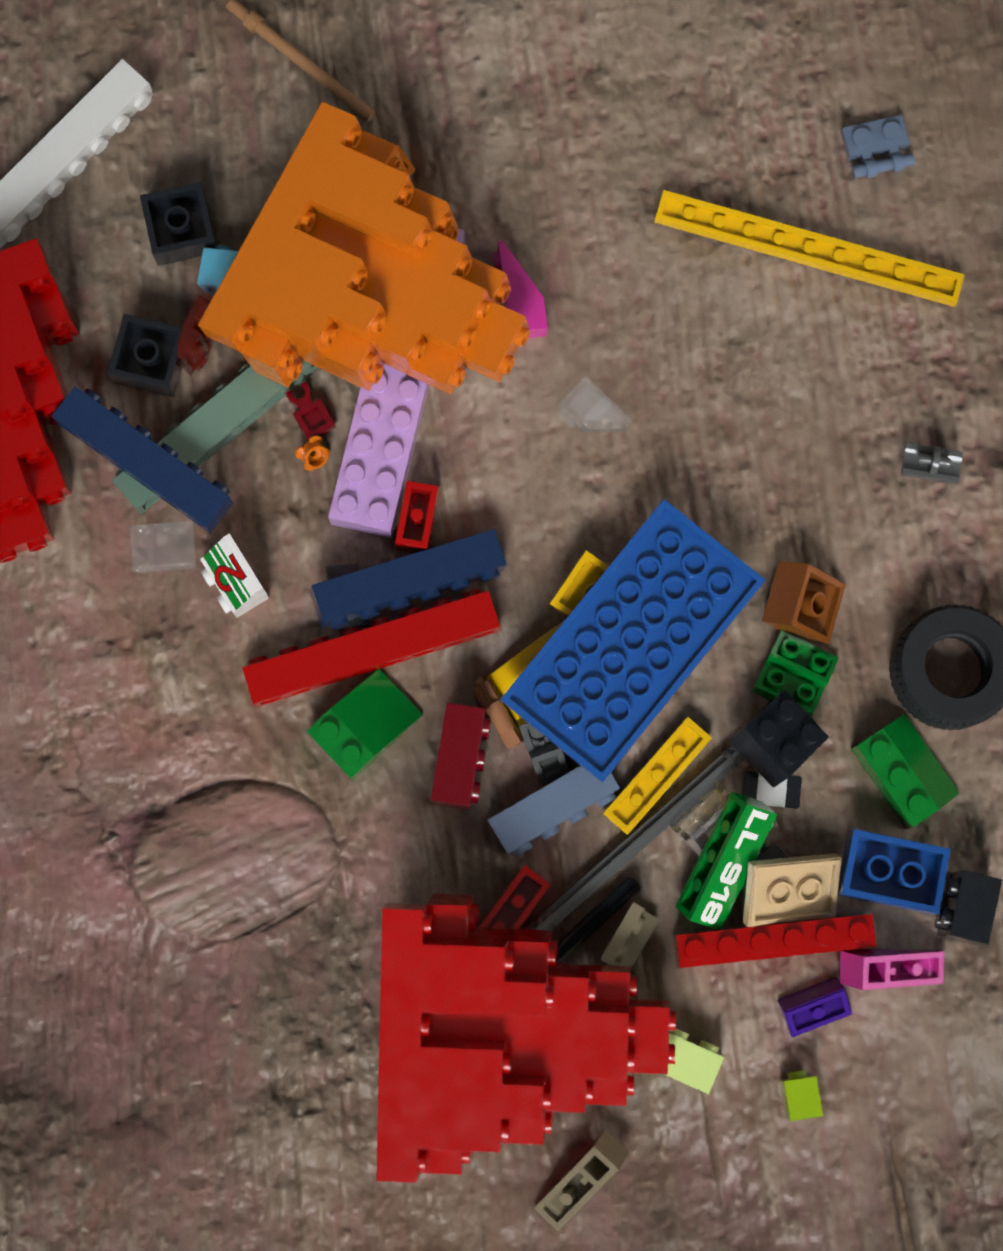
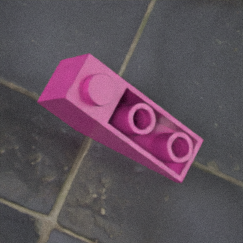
M498 241V252L493 253L494 268L507 274L511 286L510 295L505 302V307L526 317L530 329L529 338L547 336L548 324L543 295L505 243Z

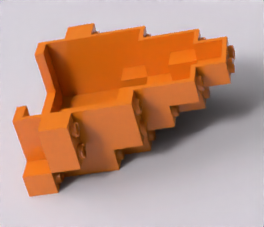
M321 102L198 324L207 337L239 351L257 374L289 388L292 381H295L300 376L303 368L302 362L305 361L370 391L372 385L380 381L384 372L383 365L385 364L450 395L455 387L458 388L463 383L466 376L465 368H469L500 383L504 374L508 375L511 372L515 363L514 355L519 346L523 347L526 344L530 335L526 317L500 305V303L504 304L511 291L507 274L472 258L467 245L456 241L459 229L448 202L413 186L395 144L363 131L356 116L324 102Z

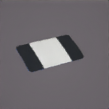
M746 771L744 773L742 795L760 800L767 806L798 809L800 806L802 778L790 776L773 788L759 772Z

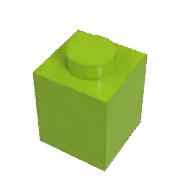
M807 1070L787 1072L788 1078L780 1080L786 1119L797 1121L823 1116L817 1076L808 1075Z

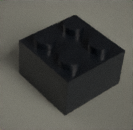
M202 182L140 195L152 255L158 266L202 257L203 248L215 249L217 241Z
M123 314L107 373L114 384L175 397L190 341L186 329Z
M784 689L766 703L729 741L774 788L788 779L829 736Z
M966 870L950 873V878L946 877L943 910L940 909V913L936 914L934 927L938 928L937 936L972 945H989L1003 879Z

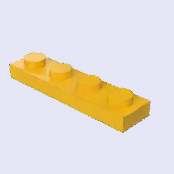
M687 717L607 808L603 815L624 834L628 835L712 737Z

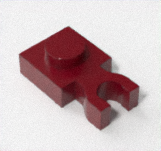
M307 382L301 384L305 392L302 398H295L291 390L285 394L289 402L299 409L292 414L307 441H309L311 436L318 435L321 437L334 430L336 425L321 399L312 402L311 390Z

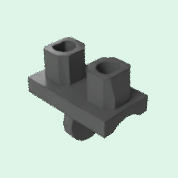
M906 443L900 475L957 485L960 478L963 452L935 446L930 447Z

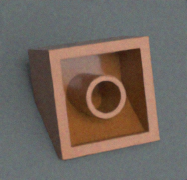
M779 561L764 609L762 622L779 631L783 630L798 637L829 645L846 584L810 564Z

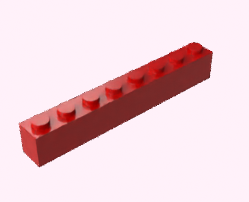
M474 589L462 594L463 599L451 602L450 598L442 599L432 603L433 608L420 611V608H413L402 612V618L390 621L389 617L381 618L371 622L372 627L359 630V627H352L341 631V637L331 640L328 639V636L320 637L310 641L309 647L299 650L297 646H291L280 650V656L267 659V656L264 655L250 659L248 661L249 665L242 667L252 703L256 708L500 632V624L489 590L482 592L481 589Z

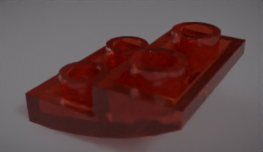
M202 295L198 297L184 322L178 343L177 357L185 372L190 376L195 370H201L209 358V355H207L209 349L204 341V338L208 339L209 337L198 326L210 304V301Z

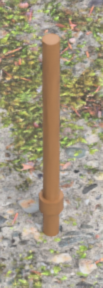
M236 0L228 2L226 9L243 21V26L253 34L258 33L365 120L370 121L375 115L373 109L264 23V18L255 11L250 12Z

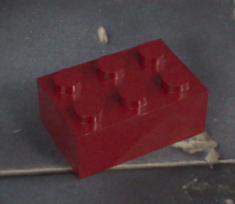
M453 703L446 704L431 794L432 805L471 811L472 803L478 804L481 782H475L477 771L483 772L486 758V750L481 749L482 740L489 739L491 718L486 717V709Z

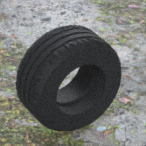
M958 604L930 609L912 621L897 638L889 661L891 686L894 688V694L897 695V700L901 702L902 707L906 708V711L913 718L919 719V722L942 730L966 729L980 724L998 713L1003 708V627L999 621H996L993 616L988 615L989 613L982 612L978 608L974 609L972 606H959ZM946 638L960 640L970 646L978 656L981 664V680L977 688L970 694L963 697H950L939 692L929 681L925 671V656L929 648L939 640Z

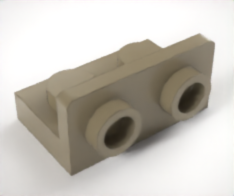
M632 902L598 960L612 966H631V970L656 927L658 918L644 911L645 908Z

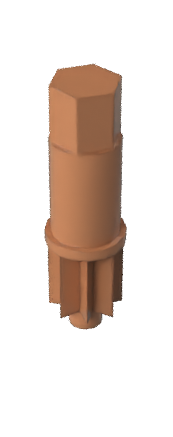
M482 676L474 680L476 687L472 691L482 708L486 709L487 715L491 718L507 749L509 750L524 741L522 734L503 702L500 701L501 697L491 680L484 681Z

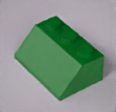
M905 714L851 749L906 830L913 828L960 794Z

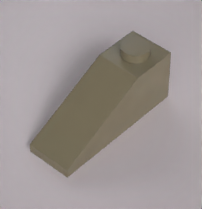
M605 1129L537 1203L534 1209L559 1231L620 1169L630 1152Z

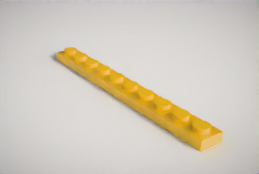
M663 190L654 223L955 307L958 302L965 274Z

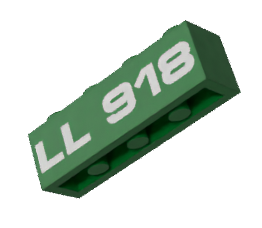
M731 791L675 906L688 920L715 929H722L740 890L745 885L748 862L757 860L760 849L768 833L772 830L778 815L762 801Z

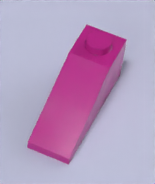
M857 949L840 952V984L860 990L944 983V951Z

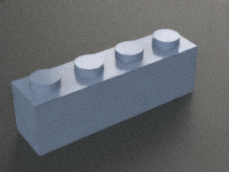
M579 766L488 819V823L505 853L509 855L514 852L515 856L518 857L533 848L530 842L542 836L545 841L559 833L561 830L558 826L565 821L570 820L574 824L589 815L586 810L597 803L601 808L616 799L614 793L620 787L611 773L601 783L582 766Z

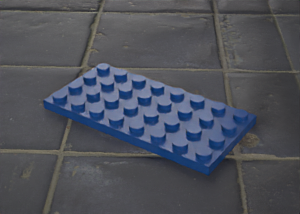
M664 499L500 701L603 783L766 580Z

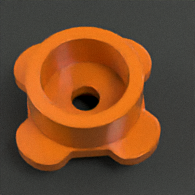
M318 435L311 436L308 442L304 443L303 446L297 447L295 450L296 458L303 461V467L307 471L324 466L330 455V450L322 445V439Z

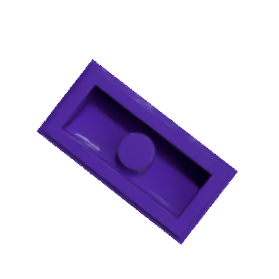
M837 977L778 999L780 1010L791 1037L852 1015L845 988L840 984V980Z

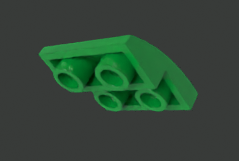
M781 630L752 692L771 700L785 689L807 714L812 717L839 658Z

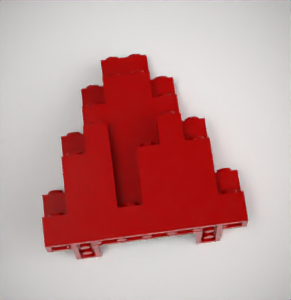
M37 238L0 251V563L10 562L18 557V553L28 549L29 552H35L48 546L47 542L54 540L42 505H56L65 500L64 496L71 494L47 428V424L50 423L51 425H58L52 418V415L68 395L51 345L61 346L73 341V337L80 335L69 303L55 282L43 247Z
M433 893L427 904L386 903L382 908L376 1181L417 1183L421 1173L461 1175L464 1165L470 1164V1157L473 1151L500 1153L503 1143L544 1145L545 1134H551L554 1112L585 1113L586 1104L627 1106V1096H634V1075H628V1073L668 1074V1064H675V1044H669V1031H676V1011H670V1001L630 999V996H636L637 976H630L631 966L556 963L558 940H551L552 930L476 928L479 919V904H473V895Z

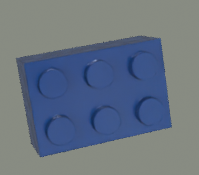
M852 829L847 833L838 895L930 915L939 914L951 849Z

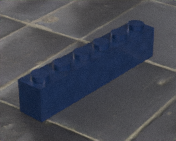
M74 386L52 415L56 423L211 534L233 504L230 496H228L230 490L217 480H214L213 483L207 481L202 477L204 471L189 461L185 465L177 459L179 454L167 444L163 443L160 447L151 441L153 435L142 426L137 425L133 428L125 421L128 417L113 406L110 410L100 404L102 399L88 388L83 392Z
M495 529L313 584L310 588V595L321 628L330 625L331 629H337L348 625V619L358 616L361 617V620L375 617L380 614V609L391 606L392 610H398L410 605L409 600L419 597L422 598V601L430 600L440 596L441 590L452 588L453 592L469 587L471 585L470 581L480 578L482 582L494 580L501 576L500 572L504 570L507 564Z

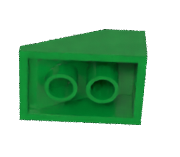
M378 669L330 708L306 732L344 773L354 781L414 725L423 714Z

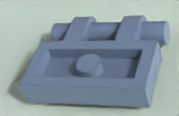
M902 115L843 127L841 130L848 161L859 158L861 160V164L851 167L853 178L863 176L866 179L877 176V173L890 170L893 173L904 170V167L915 165L913 153L901 155L899 152L900 149L908 148L910 144ZM886 152L888 158L874 161L872 158L873 155Z

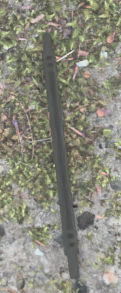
M732 744L525 928L528 930H552L740 764L745 757Z

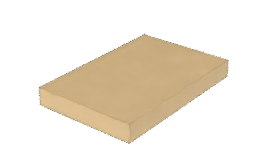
M837 853L749 861L743 923L747 927L835 918L842 857Z

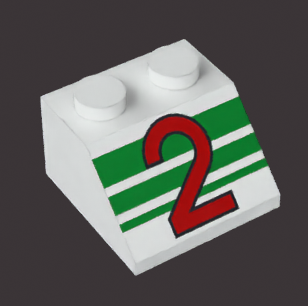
M230 533L224 536L200 559L205 567L200 572L209 587L215 584L219 589L221 595L216 598L226 614L232 611L235 617L238 618L269 599Z

